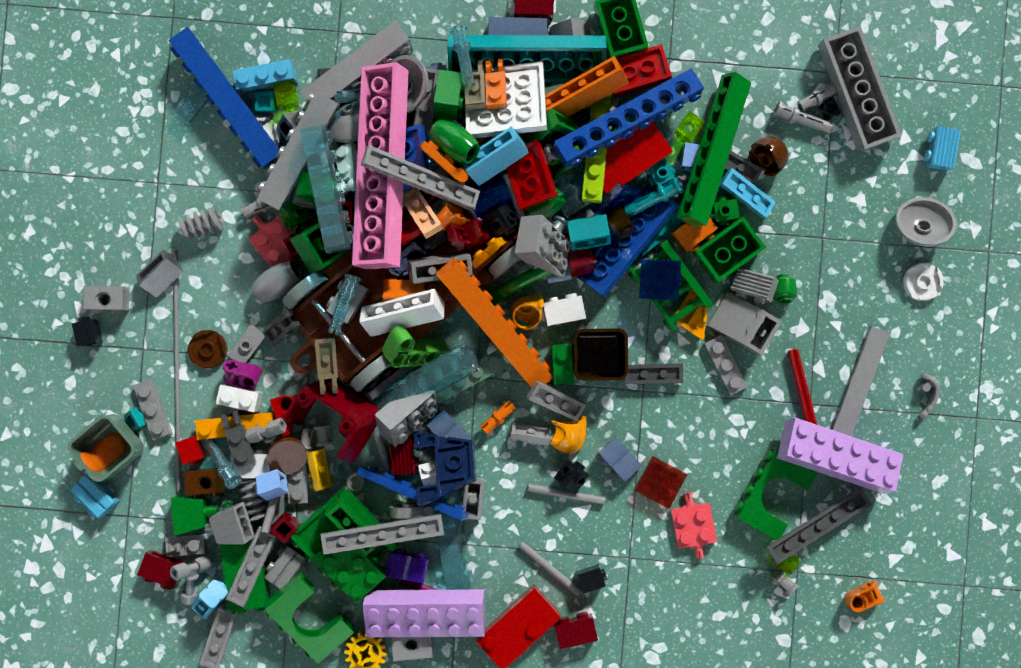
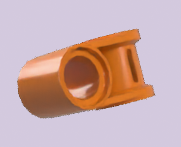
M449 203L436 215L444 228L442 230H446L445 228L450 224L463 227L471 221L466 218L461 206Z
M874 580L847 592L843 601L853 611L862 612L872 606L883 603L885 598L881 596L877 587L878 582ZM858 597V603L853 606V599Z

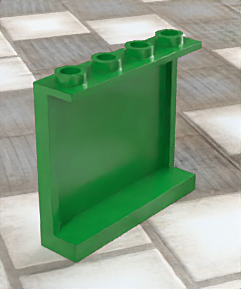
M346 486L340 489L300 524L298 530L291 536L292 544L297 549L301 548L305 552L304 555L311 563L314 562L324 577L328 575L315 562L316 554L323 549L320 534L339 531L325 515V507L339 495L367 526L381 524ZM397 543L379 545L370 554L378 561L389 550L393 552L398 545ZM330 578L332 586L337 591L341 590L345 594V592Z

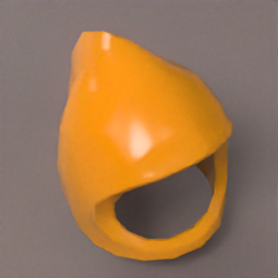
M527 295L514 302L511 308L515 326L523 330H530L539 324L542 319V308L544 306L542 295ZM515 317L523 322L530 323V325L525 327L519 325Z
M582 415L580 421L551 420V423L555 426V433L550 444L566 454H575L581 450L586 437V416Z

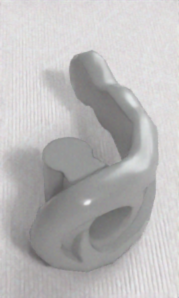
M928 374L921 375L925 382L920 384L919 388L927 392L932 387L933 391L926 408L919 414L921 419H924L933 409L940 394L939 383Z

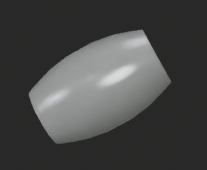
M283 262L263 272L253 283L252 290L262 303L275 301L284 297L295 285L302 281L303 274L295 262Z

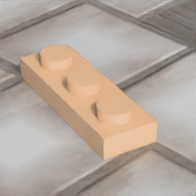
M411 188L403 193V204L426 239L444 229L419 189Z

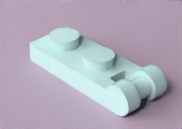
M348 142L336 148L338 174L336 190L341 197L347 195L349 191H356L357 149L356 144L353 142Z

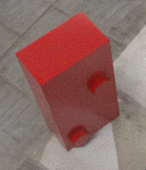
M533 584L485 628L484 637H476V642L499 668H507L561 618L560 612Z

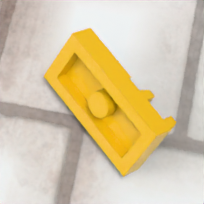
M325 449L308 452L307 459L311 474L307 475V477L313 480V485L309 487L311 489L314 488L315 491L332 487Z

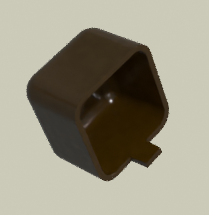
M619 328L580 329L574 333L572 339L573 374L577 379L583 381L622 380L627 376L628 336L624 330Z

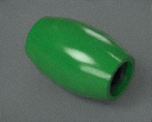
M438 120L430 129L429 137L431 141L439 147L441 153L449 156L451 159L469 164L478 156L480 145L460 125L446 120Z

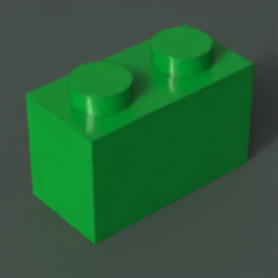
M572 344L552 345L553 384H574Z

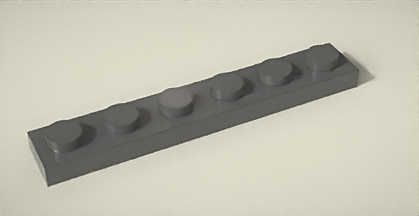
M858 488L765 547V550L773 563L778 565L863 511L872 503L863 489Z

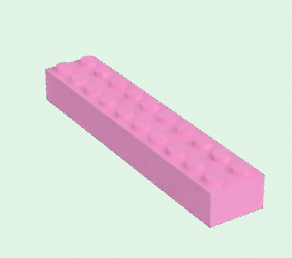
M397 62L366 66L361 69L352 265L363 269L400 267L404 183L361 166L368 145L405 160L409 70Z

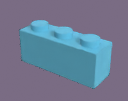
M290 59L232 71L236 90L241 95L298 84L295 66Z
M511 126L482 145L478 156L473 162L469 164L463 163L467 174L480 186L514 162L523 158L529 152L523 139Z

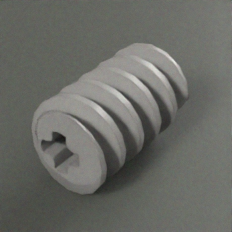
M217 206L216 212L208 208L207 215L204 210H201L200 217L194 212L193 219L187 214L186 221L178 217L182 233L189 240L193 239L194 235L200 237L201 233L207 235L209 231L214 233L216 228L223 230L224 226L221 212Z
M256 479L239 482L238 485H244L239 492L246 493V495L241 497V500L247 501L245 507L249 508L247 513L251 517L249 518L250 521L264 518L266 510L263 509L268 507V503H262L265 499L256 493Z

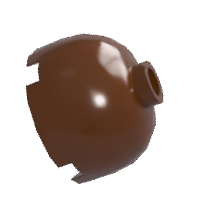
M766 136L751 145L752 148L749 151L750 160L765 171L764 175L775 176L786 166L789 153L785 143L780 139Z

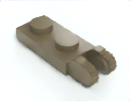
M478 61V72H472V65L470 62L466 63V73H464L466 110L487 108L483 61Z
M335 338L314 339L320 395H325L326 392L324 379H332L331 389L333 394L338 393V371Z

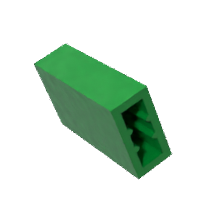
M253 538L245 544H220L224 582L228 593ZM266 562L245 607L243 608L227 600L228 612L234 611L235 614L245 613L247 609H254V611L264 610L265 602L271 598L269 581L265 579L268 573L265 571L267 568Z

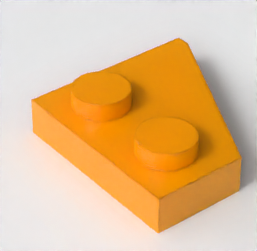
M504 236L492 238L487 243L488 247L484 251L480 249L472 256L474 258L471 262L472 267L476 269L508 242Z
M693 289L688 293L676 313L695 300L694 298L697 295ZM699 306L676 324L700 340H703L705 337L704 332L708 308Z

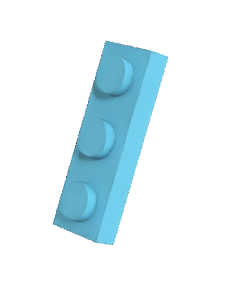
M733 168L728 169L721 181L720 186L762 219L767 218L776 203Z

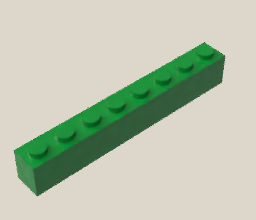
M737 72L721 76L677 218L693 227L707 226L738 124L744 110L743 108L749 94L751 82Z

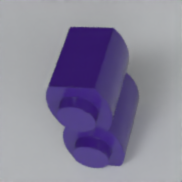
M396 548L393 552L390 551L385 576L424 583L429 558L425 557L426 554L421 552H414L413 555L406 553L405 549Z

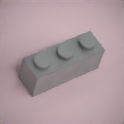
M457 252L408 259L409 279L413 284L440 280L435 273L453 258L457 262L462 260L469 269L466 271L467 274L473 275L471 255L467 252Z

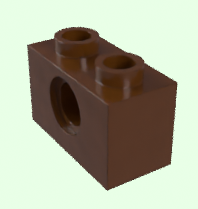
M228 467L184 471L186 495H192V498L204 497V494L212 493V497L224 496V492L230 490ZM205 478L211 481L210 488L205 487L203 483Z

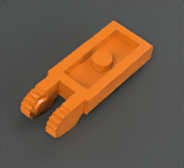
M498 59L497 66L499 72L492 73L491 61H486L485 87L487 110L507 107L506 75L503 59Z
M423 141L420 144L419 148L454 180L460 183L467 181L468 174L462 168H455L453 166L455 162L449 156L444 155L443 157L437 152L439 147L432 141Z

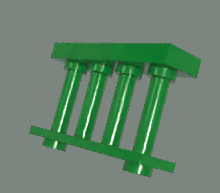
M665 240L660 244L662 249L659 254L636 271L630 266L628 269L631 272L628 275L634 283L638 281L664 316L665 319L662 322L668 330L673 329L676 331L675 323L699 306L708 308L713 302L668 241ZM670 258L674 264L671 266L672 268L646 286L640 276L662 260ZM676 274H682L685 279L683 285L658 302L652 292ZM693 289L697 295L694 298L695 300L669 318L663 308L689 290L690 292Z

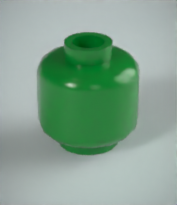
M780 274L776 278L779 280L773 299L778 304L792 303L793 299L797 297L796 280L789 277L788 274Z

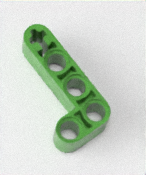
M401 325L391 330L382 348V353L395 368L445 364L454 357L453 350L443 338L413 339L406 328Z

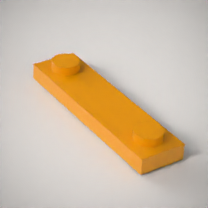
M274 412L240 415L246 430L258 425L264 428L268 426L269 421L275 420ZM233 416L228 417L231 429L237 427ZM221 418L195 420L197 440L226 437Z

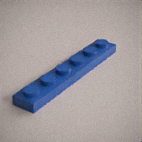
M371 465L359 467L357 475L417 501L416 489L412 487V483L405 480L399 482L395 480L394 475L386 472L381 474L377 472L378 468ZM444 497L427 504V506L461 521L467 520L469 512L464 510V506L457 503L451 505L447 503V499Z

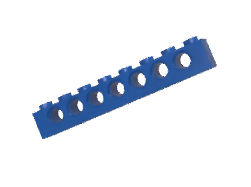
M691 68L554 141L553 150L564 168L569 166L575 167L585 157L591 158L598 154L600 149L612 147L617 140L621 138L627 139L637 129L643 130L647 128L650 122L662 120L671 111H679L687 102L693 103L701 97L704 86ZM681 90L684 95H680L676 91ZM664 99L667 101V104H663L659 100ZM647 108L651 113H645L642 109ZM630 117L634 122H628L625 118ZM613 126L617 131H610L608 127ZM591 136H598L600 140L594 141L591 139ZM580 145L583 149L576 150L573 146Z

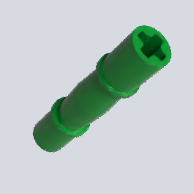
M538 267L537 269L530 268L504 284L500 283L499 286L489 290L488 293L493 298L491 303L496 305L505 299H509L511 295L524 290L537 281L540 282L553 273Z

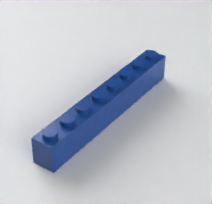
M188 26L168 41L172 45L170 50L177 58L180 56L183 59L182 66L188 73L192 72L196 78L193 80L200 89L204 88L208 94L205 97L212 105H217L219 108L217 113L224 121L226 119L231 124L229 129L235 137L237 135L241 137L243 141L240 144L246 152H252L254 155L252 160L258 168L262 166L267 170L271 164L277 163L279 158L276 155L279 148Z

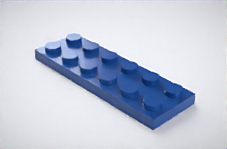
M646 185L633 202L654 192L655 189ZM669 199L667 202L661 201L630 217L637 230L622 240L611 229V244L598 246L593 251L597 260V265H594V273L576 277L605 298L678 205Z

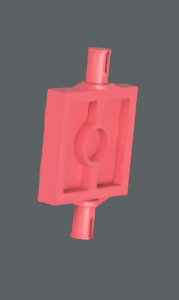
M260 215L256 216L257 219L254 217L252 220L259 229L257 233L249 238V241L270 267L288 261H293L300 267L283 242L286 237L293 233L285 228L279 215L268 223H265Z
M686 492L683 493L686 505L671 509L678 549L692 547L695 550L696 559H700L698 551L700 552V557L704 558L702 546L717 542L710 503H693L692 492H688L689 500Z

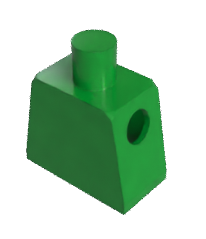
M181 495L172 497L171 508L174 535L204 528L206 524L210 523L209 518L219 512V506H208V499L206 497L192 498V496Z

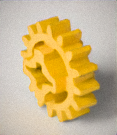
M361 631L358 632V637L352 635L351 641H348L346 644L349 648L344 651L345 654L349 655L345 661H351L349 668L354 666L356 668H381L380 663H385L386 661L382 656H387L388 651L383 650L387 644H381L383 637H366V632L363 635ZM362 640H368V641L365 642V643H360V642H359V641H362ZM370 646L367 656L363 659L365 649Z

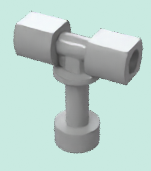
M282 418L269 421L268 426L264 428L258 425L247 429L245 437L250 444L262 440L265 443L272 444L279 441L277 436L285 433L287 425Z
M207 556L194 559L190 565L180 563L171 567L170 575L174 580H186L185 590L181 592L180 596L182 604L192 605L197 598V593L193 590L194 580L198 579L200 573L209 571L212 568V560Z

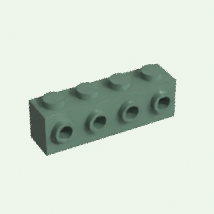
M498 349L429 387L435 391L438 404L443 402L445 405L453 401V396L459 392L462 396L472 390L470 387L477 383L478 386H481L489 381V376L495 374L498 377L505 373V368L508 365Z

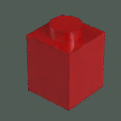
M197 436L175 442L182 465L189 463L190 466L201 463L200 459L206 457L202 442L197 440Z

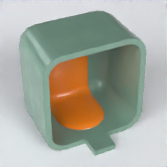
M116 414L98 417L68 444V451L76 460L73 462L80 471H85L96 482L115 477L140 456L144 449V445L123 418Z

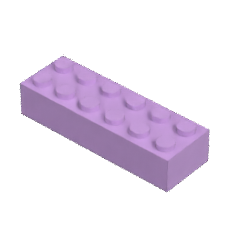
M795 417L785 421L777 458L882 494L896 492L903 454Z
M484 589L371 590L365 595L363 601L366 637L485 636Z

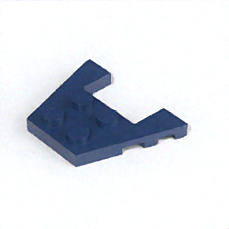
M414 432L416 451L435 448L437 484L416 488L418 507H423L477 481L475 448L472 440Z

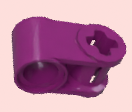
M228 360L223 364V370L225 371L223 382L226 385L241 387L247 390L256 388L262 375V369L259 366L236 360Z

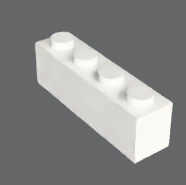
M431 289L361 307L360 324L372 337L389 333L393 328L400 325L409 328L444 319L445 303L437 291Z

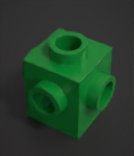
M726 197L715 200L710 214L714 224L719 223V226L731 225V221H736L740 218L737 199L727 200Z
M293 202L283 207L279 216L285 228L292 233L309 227L313 217L310 210Z

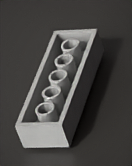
M395 20L300 92L306 100L311 93L315 94L318 91L340 104V106L346 104L350 100L349 97L360 93L362 67L387 64L394 58L402 55L410 56L413 50L410 39Z
M861 26L823 39L819 43L818 49L830 81L836 87V96L857 152H864L901 137L902 134Z
M318 91L315 94L311 93L306 101V104H308L305 112L301 111L296 119V122H298L297 127L289 131L286 137L288 140L287 145L281 146L276 155L279 158L277 163L271 164L266 173L269 176L267 181L261 182L256 191L259 193L257 199L277 210L284 207L300 178V173L304 171L340 107V104Z

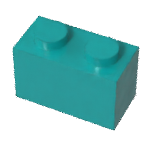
M595 214L591 217L574 218L571 221H567L572 251L611 244L606 214Z

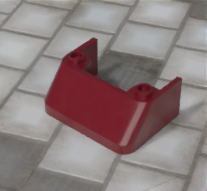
M324 379L325 395H320L319 380L301 389L296 394L282 419L302 425L316 400H319L343 417L338 429L340 435L346 438V441L336 457L355 463L377 426L375 414L380 411V408L338 380V393L333 394L331 389L332 379Z

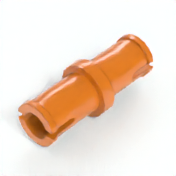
M507 400L496 412L493 411L492 415L480 427L489 435L500 423L503 424V420L516 408Z

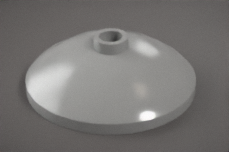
M402 55L394 58L389 63L397 62L409 70L407 114L419 107L426 96L428 74L420 60L409 55Z
M360 101L349 102L338 108L326 130V135L331 140L342 143L358 141Z
M926 197L913 198L903 203L898 209L895 218L896 227L900 234L911 243L924 247H935L945 244L953 237L957 228L956 217L952 210L944 203Z

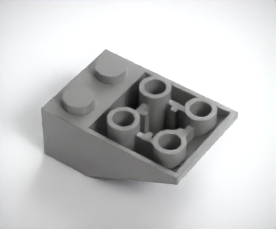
M543 215L521 217L515 254L528 264L564 277L565 269H567L568 252L571 247L570 240Z
M727 292L709 321L708 326L752 353L763 355L782 321Z
M434 390L389 402L375 414L379 433L394 447L404 443L413 431L419 430L428 418L431 419L436 415L438 411L436 393Z

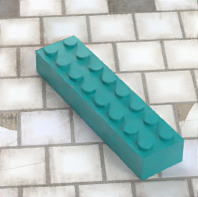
M448 35V71L463 73L462 81H464L465 64L469 62L472 65V70H477L478 61H483L484 69L486 68V61L489 60L492 63V67H498V59H503L504 66L543 61L544 82H569L606 61V36Z

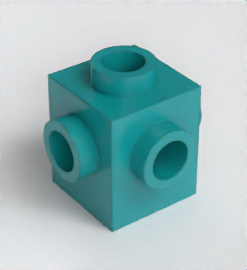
M665 158L646 170L647 182L655 190H657L659 185L663 186L673 181V178L676 176L674 168L668 165Z

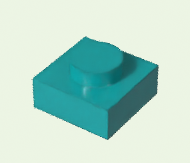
M254 92L256 113H276L275 92Z
M137 407L123 415L133 432L145 425V418L138 411Z

